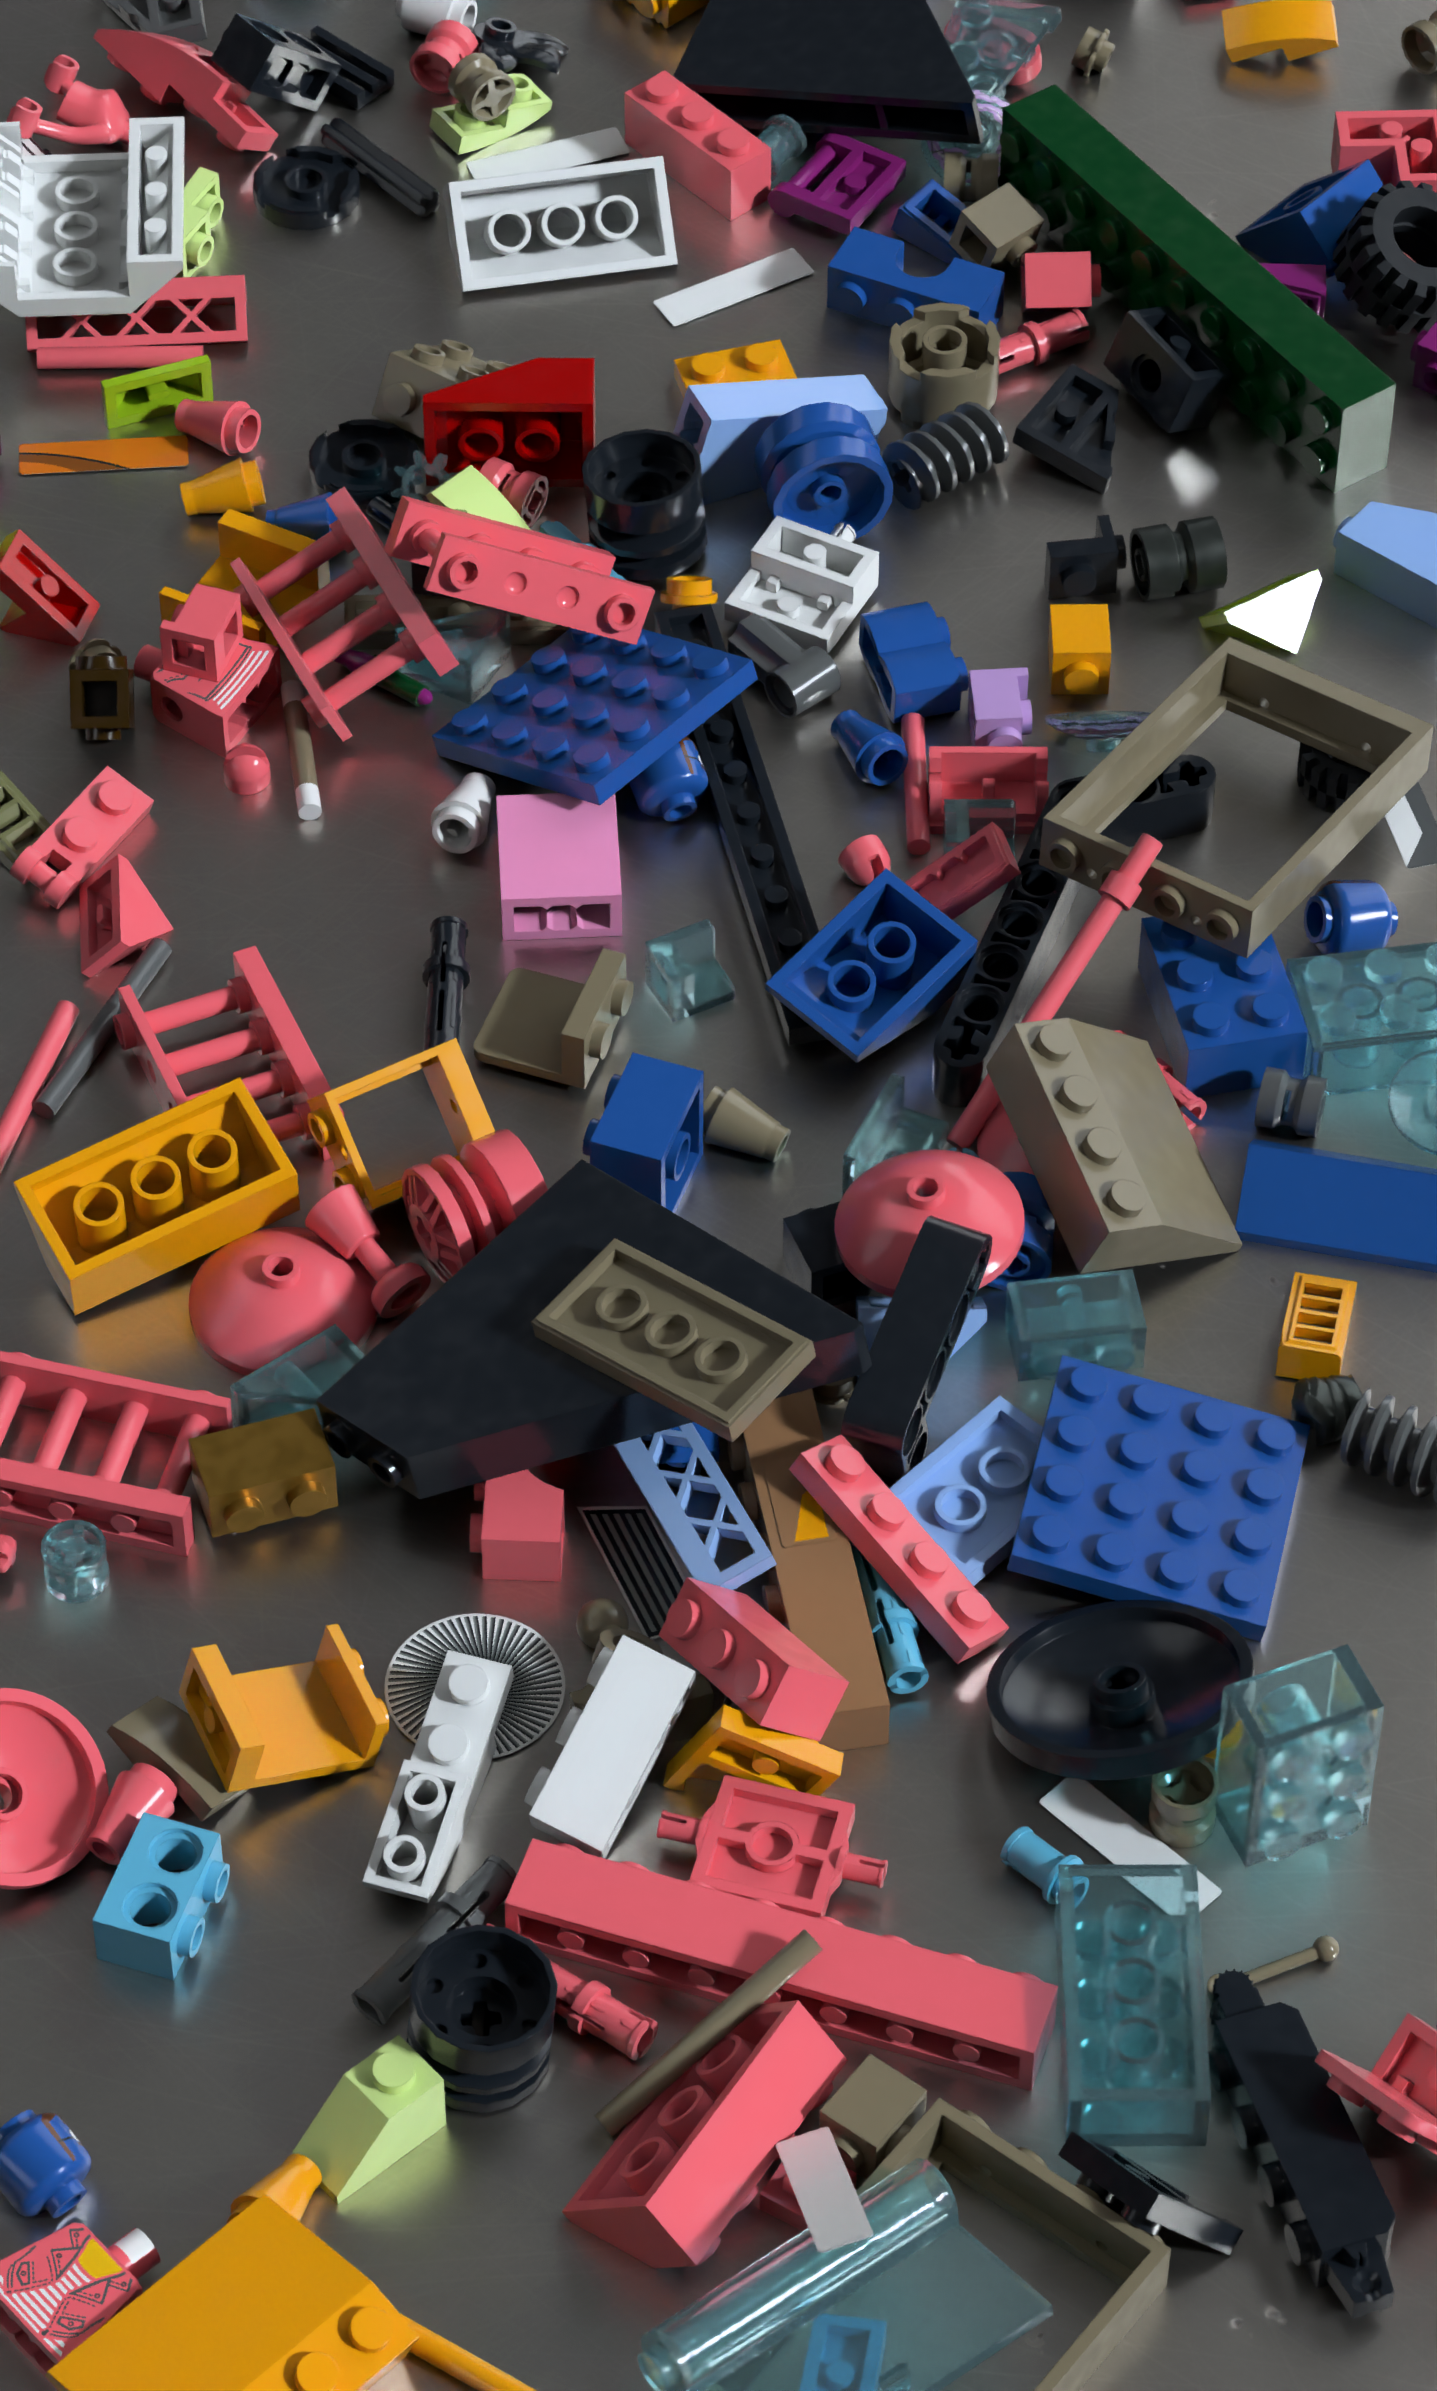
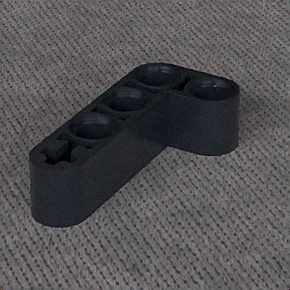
M934 1216L927 1217L921 1227L869 1354L872 1366L859 1376L842 1421L841 1434L862 1455L866 1463L877 1474L900 1480L924 1458L928 1442V1427L925 1417L985 1274L992 1250V1236L990 1234Z

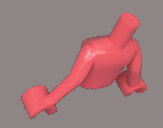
M64 54L56 56L53 62L49 64L44 76V83L51 92L66 95L56 117L58 121L65 125L39 119L43 110L42 107L27 97L17 101L16 105L11 108L6 121L20 122L21 138L24 139L31 138L33 134L74 145H110L118 140L129 145L130 116L118 93L114 89H96L79 80L74 82L80 66L73 58Z

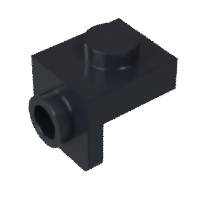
M1109 515L1097 516L1095 538L1047 542L1044 585L1048 600L1116 593L1117 569L1126 568V547L1123 535H1114Z

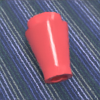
M184 399L179 403L175 412L174 422L178 431L188 433L229 456L250 452L257 444L260 436V416L256 410L251 409L244 401H194Z
M135 1763L130 1770L121 1771L116 1778L95 1829L86 1840L91 1852L108 1864L118 1865L143 1812L167 1819L174 1813L175 1807L173 1802L178 1796V1790L173 1781L162 1771L146 1763Z

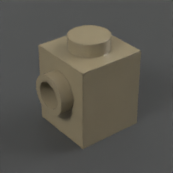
M1008 182L961 211L949 244L966 261L998 271L1005 269L1009 265L1016 268L1020 266V257L1024 253H1035L1038 244L1036 239L1044 219L1039 215L1035 206L1028 199L1023 198Z
M869 2054L819 2110V2129L823 2127L830 2128L846 2168L867 2180L926 2113L927 2090L874 2055Z

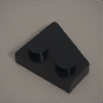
M1071 364L1016 427L1012 443L1104 495L1108 490L1112 477L1111 457L1115 443L1116 425L1114 421L1118 409L1119 390L1078 366Z
M1071 2131L1058 2156L1081 2171L1076 2181L1077 2184L1090 2188L1102 2200L1113 2204L1116 2198L1121 2200L1125 2205L1120 2215L1152 2235L1157 2236L1162 2226L1230 2255L1244 2231L1227 2219L1217 2217L1193 2206L1188 2202L1189 2195L1152 2174L1117 2150L1077 2132Z

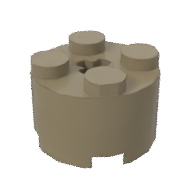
M942 302L922 305L914 309L913 318L903 322L900 326L897 323L892 326L889 340L888 394L893 406L900 411L901 421L913 429H920L922 425L928 422L937 421L940 415L954 411L957 406L968 401L978 403L987 410H990L996 403L1001 338L995 324L991 320L984 324L981 320L969 316L970 307Z

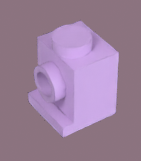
M1028 667L969 670L967 712L972 746L1023 747L1022 735L1032 734V707L1030 699L1027 700Z

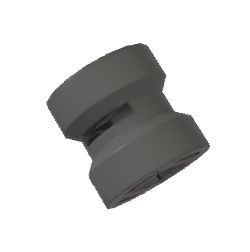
M1267 1066L1259 1091L1255 1112V1126L1275 1129L1279 1125L1292 1127L1297 1135L1316 1138L1324 1112L1328 1078L1309 1075L1304 1079L1290 1077L1285 1069ZM1289 1091H1292L1288 1106V1112H1285Z

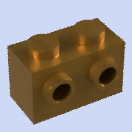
M315 1408L188 1439L192 1479L212 1538L234 1532H248L258 1526L297 1516L307 1517L321 1510L338 1506L336 1468Z

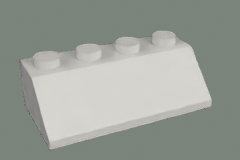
M663 156L448 182L442 188L449 241L462 292L678 265Z

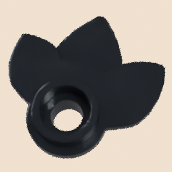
M499 17L488 18L486 22L476 24L472 32L479 44L478 53H484L496 63L498 70H502L505 73L514 69L517 63H527L557 74L561 67V56L567 55L569 51L567 45L556 37L536 31L517 30L513 22Z

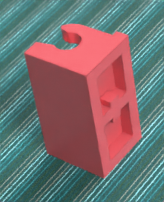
M929 746L928 805L930 834H975L991 822H994L1004 834H1032L1049 797V781H1047L1048 747Z

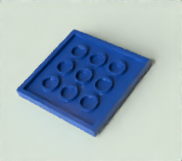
M570 628L551 644L533 653L531 659L511 675L497 681L489 692L471 706L457 712L448 724L432 735V739L439 756L601 805L758 678L752 659L642 629L637 645Z
M1062 1355L1007 1570L1115 1601L1160 1600L1192 1606L1221 1618L1235 1628L1242 1637L1261 1642L1267 1627L1311 1425Z

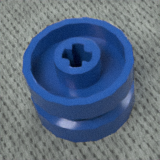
M833 402L802 405L781 415L763 432L755 448L754 468L760 485L767 496V504L773 520L776 516H780L827 534L833 531L837 523L842 522L844 523V529L847 524L854 529L857 539L866 535L883 520L892 503L893 482L887 466L880 455V447L874 431L865 415L849 405Z

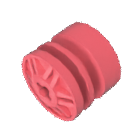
M499 1129L464 1144L460 1152V1162L450 1154H440L433 1157L430 1166L427 1163H419L405 1169L401 1178L402 1196L416 1240L429 1265L444 1284L548 1190L532 1155L521 1140L508 1129Z

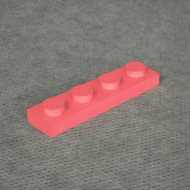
M842 1434L800 1453L789 1470L956 1664L999 1642L1010 1627Z

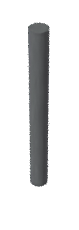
M153 938L33 1103V1110L37 1115L47 1120L54 1118L115 1033L113 1016L121 1013L118 988L130 984L138 1000L171 955L172 950L167 942L159 938Z

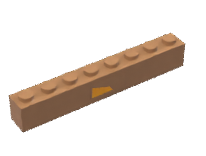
M812 1389L774 1399L733 1443L726 1439L729 1463L732 1471H743L745 1482L738 1484L739 1501L751 1521H755L757 1531L777 1563L776 1566L765 1571L767 1572L769 1585L762 1587L764 1609L849 1682L821 1741L818 1742L837 1751L889 1744L890 1702L850 1541L789 1470L800 1453L825 1442Z

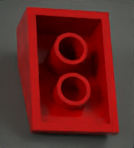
M535 358L424 394L423 424L426 486H439L469 465H472L480 472L488 459L496 457L512 463L517 472L523 473L530 470L547 477L549 487L584 488L582 466L588 453L596 447L595 358Z

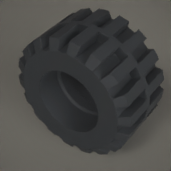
M1399 181L1396 186H1393L1391 183L1386 184L1377 193H1372L1339 235L1336 241L1338 246L1333 251V261L1338 264L1334 273L1337 281L1344 283L1346 286L1342 292L1347 300H1355L1359 305L1357 311L1364 317L1370 314L1376 318L1377 325L1386 329L1390 324L1394 325L1397 332L1409 333L1412 328L1418 333L1422 330L1429 331L1437 321V193L1433 191L1432 185L1422 182L1418 187H1414L1411 181ZM1404 253L1409 255L1414 261L1409 259Z

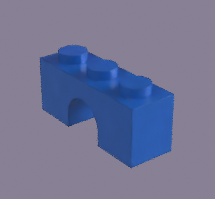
M855 226L828 264L827 308L891 328L895 323L900 326L903 322L913 318L915 308L941 302L970 307L969 316L981 320L984 324L991 320L996 326L1003 315L1005 272L954 257L948 268L939 275L932 277L911 276L903 272L904 241Z

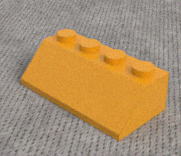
M240 1077L14 1181V1188L46 1266L74 1315L80 1314L300 1210L298 1174Z

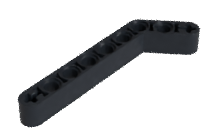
M1179 755L1100 834L1125 846L1133 847L1142 833H1146L1161 841L1204 830L1210 824L1213 816L1216 783L1215 768L1208 760L1200 756ZM1086 776L1064 780L1058 783L1051 791L1017 865L1021 874L1009 881L935 1038L932 1090L934 1096L945 1105L956 1108L967 1107L987 1076L986 1065L1012 1026L1019 1022L1079 892L1081 883L1039 865L1043 818Z

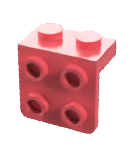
M1407 2013L1371 2072L1321 2049L1314 2061L1332 2074L1326 2083L1331 2090L1361 2108L1363 2105L1367 2106L1379 2114L1376 2121L1383 2127L1411 2144L1416 2141L1437 2155L1436 2029L1423 2020Z

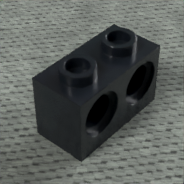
M237 13L224 31L221 41L211 57L215 64L249 91L316 112L342 67L341 64L304 35Z

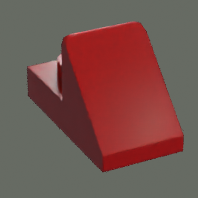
M17 529L4 538L0 545V590L13 602L0 624V629L8 633L71 647L80 644L101 604L21 529Z

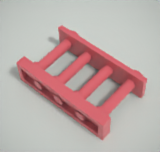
M345 487L325 499L337 517V520L329 525L331 531L260 579L256 580L239 557L230 563L242 583L233 589L234 592L240 594V601L252 618L261 614L309 694L301 699L303 706L319 729L329 723L343 742L353 735L337 710L413 659L418 664L427 658L440 677L459 665V662L393 558L384 551L385 546ZM355 549L358 550L360 556L352 561L353 568L279 616L270 599L343 550L348 554ZM380 585L383 592L375 597L377 602L375 605L305 652H301L292 637L293 635L366 586L372 590ZM391 622L393 626L400 622L404 623L407 629L398 634L400 638L398 642L325 690L315 672Z
M401 496L384 547V551L390 557L430 567L423 585L428 591L637 645L655 593L652 587L611 577L610 574L616 557L607 550L406 496Z
M256 945L233 952L235 978L227 981V987L157 1009L143 1012L130 984L118 988L121 1013L113 1016V1024L118 1041L124 1051L133 1049L164 1112L212 1090L209 1089L186 1097L176 1076L255 1051L260 1056L268 1054L272 1061L271 1070L243 1078L242 1081L254 1101L278 1093L281 1098L290 1096L294 1103L293 1112L267 1120L269 1127L279 1143L299 1136L304 1141L312 1139L323 1161L331 1159L327 1147H320L310 1131L307 1116L311 1109L307 1100L332 1089ZM235 1010L238 1014L247 1013L250 1019L249 1028L167 1054L164 1053L155 1034ZM339 1105V1107H340V1109H341V1112H342V1114H343V1117H344V1112H343L341 1106Z
M0 1351V1447L19 1404L54 1411L33 1462L25 1463L0 1457V1518L187 1557L195 1538L191 1497L182 1496L192 1472L188 1439L233 1428L230 1398L217 1396L205 1390H188L43 1360L22 1352ZM80 1417L116 1424L96 1474L93 1476L58 1470ZM141 1430L177 1437L158 1487L155 1489L120 1483Z

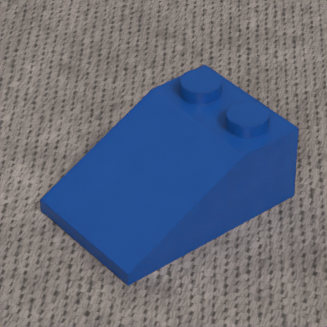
M885 868L765 983V990L855 1062H859L932 1016L958 991L976 953L978 940Z

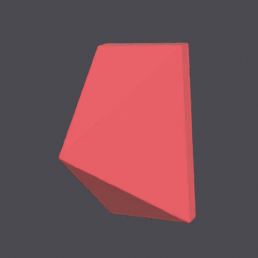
M117 854L79 885L81 973L89 978L148 945L153 938H160L174 930L128 859L120 854Z

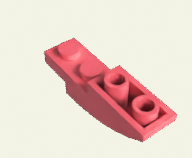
M98 29L93 36L108 52L107 59L118 69L130 73L141 84L139 89L144 96L160 105H167L168 102L183 104L193 115L207 120L218 131L216 134L217 139L229 149L236 152H244V150L268 152L279 135L246 103L251 91L211 60L214 53L176 37L149 32Z

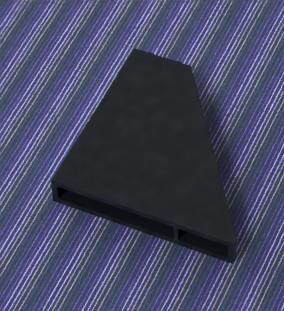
M710 0L673 75L743 128L981 144L984 138L975 94L926 0Z
M581 1159L323 1393L316 1402L325 1426L322 1431L326 1442L338 1455L345 1459L353 1456L369 1466L373 1474L386 1486L394 1488L398 1485L419 1499L692 1423L693 1421L535 1337L531 1322L614 1238L813 1341L816 1357L776 1398L864 1374L872 1366L863 1324L860 1321Z

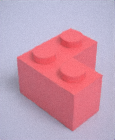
M1437 109L1335 111L1330 161L1332 173L1369 159L1383 185L1391 183L1393 186H1396L1399 181H1411L1414 187H1418L1422 182L1432 185L1433 191L1437 193Z

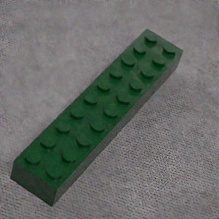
M1056 84L1003 108L998 187L1000 188L1009 182L1023 198L1028 199L1035 206L1039 215L1044 219L1040 229L1041 233L1047 234L1065 252L1091 251V264H1100L1102 288L1112 293L1131 311L1169 306L1234 374L1224 395L1234 403L1238 411L1248 415L1268 433L1270 439L1275 444L1282 446L1303 465L1309 475L1319 479L1334 494L1387 468L1396 383Z

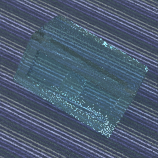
M896 1073L891 1074L843 1155L842 1197L860 1175L876 1164L908 1152L933 1149L942 1150L946 1144V1138L949 1135V1122L904 1107V1076Z

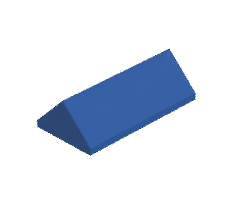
M1254 1139L1248 1146L1235 1229L1242 1241L1437 1273V1169Z

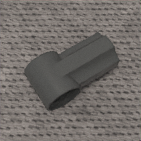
M754 613L738 623L733 635L728 638V653L752 659L757 678L764 684L769 701L786 718L797 716L840 690L841 677L832 657L819 646H812L804 650L766 617L759 618Z

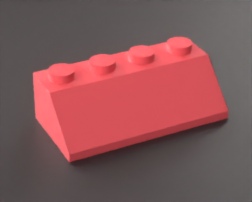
M799 2000L761 2004L627 2124L562 2210V2213L573 2224L654 2269L694 2267L703 2263L717 2250L720 2244L719 2235L735 2213L743 2210L758 2193L757 2183L774 2161L780 2159L776 2144L796 2137V2130L810 2111L820 2106L830 2096L833 2090L832 2081L848 2059Z

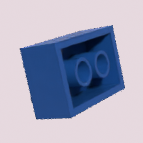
M1154 916L1142 918L1138 970L1177 1080L1197 1097H1205L1260 1088L1267 1066L1285 1069L1290 1077L1303 1079L1308 1030L1272 933L1248 958H1244Z

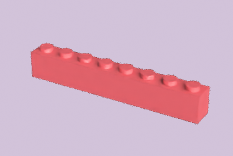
M532 1838L505 1901L506 1928L532 1940L544 1953L720 2003L805 1929L819 1944L822 1951L763 2004L799 2000L825 2033L1028 2091H1032L1055 2026L1058 1986L1043 1982L1032 1974L1003 1971L976 1963L973 1959L962 1954L939 1953L911 1945L898 1936L875 1935L847 1927L830 1917H811L779 1908L776 1904L766 1899H747L715 1890L710 1885L699 1880L689 1879L683 1881L651 1872L635 1862H616L587 1854L578 1847L566 1843L552 1844Z

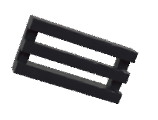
M318 25L310 30L311 39L309 40L342 65L328 91L330 94L359 110L395 85L393 69Z

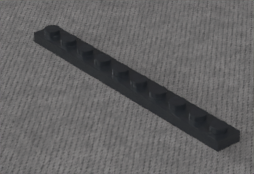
M711 603L655 612L656 633L727 652ZM740 693L692 731L689 737L696 745L708 776L709 788L707 793L767 980H769L819 932ZM773 996L789 1046L827 1040Z

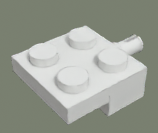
M776 516L751 550L750 569L724 602V619L738 624L744 618L755 613L759 618L766 617L802 648L808 649L812 646H819L829 654L878 586L879 552L852 543L856 539V532L848 524L844 529V523H837L833 531L827 534Z

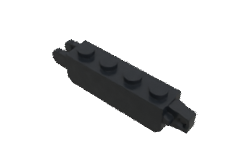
M1233 1969V1971L1226 1970L1223 1974L1219 1973V1978L1214 1980L1212 1995H1214L1213 2001L1216 2002H1212L1209 2016L1211 2025H1214L1212 2050L1205 2053L1207 2073L1214 2089L1217 2092L1225 2091L1233 2107L1231 2110V2121L1240 2146L1243 2149L1252 2148L1260 2165L1257 2169V2175L1265 2201L1270 2207L1278 2205L1285 2219V2240L1294 2263L1297 2266L1306 2265L1316 2289L1331 2285L1352 2318L1365 2316L1373 2311H1382L1391 2307L1394 2289L1386 2261L1391 2252V2238L1396 2214L1339 2094L1326 2085L1330 2078L1328 2071L1314 2061L1319 2052L1299 2010L1282 2002L1265 2006L1257 1987H1253V1980L1249 1979V1974L1244 1975L1242 1970L1237 1972Z

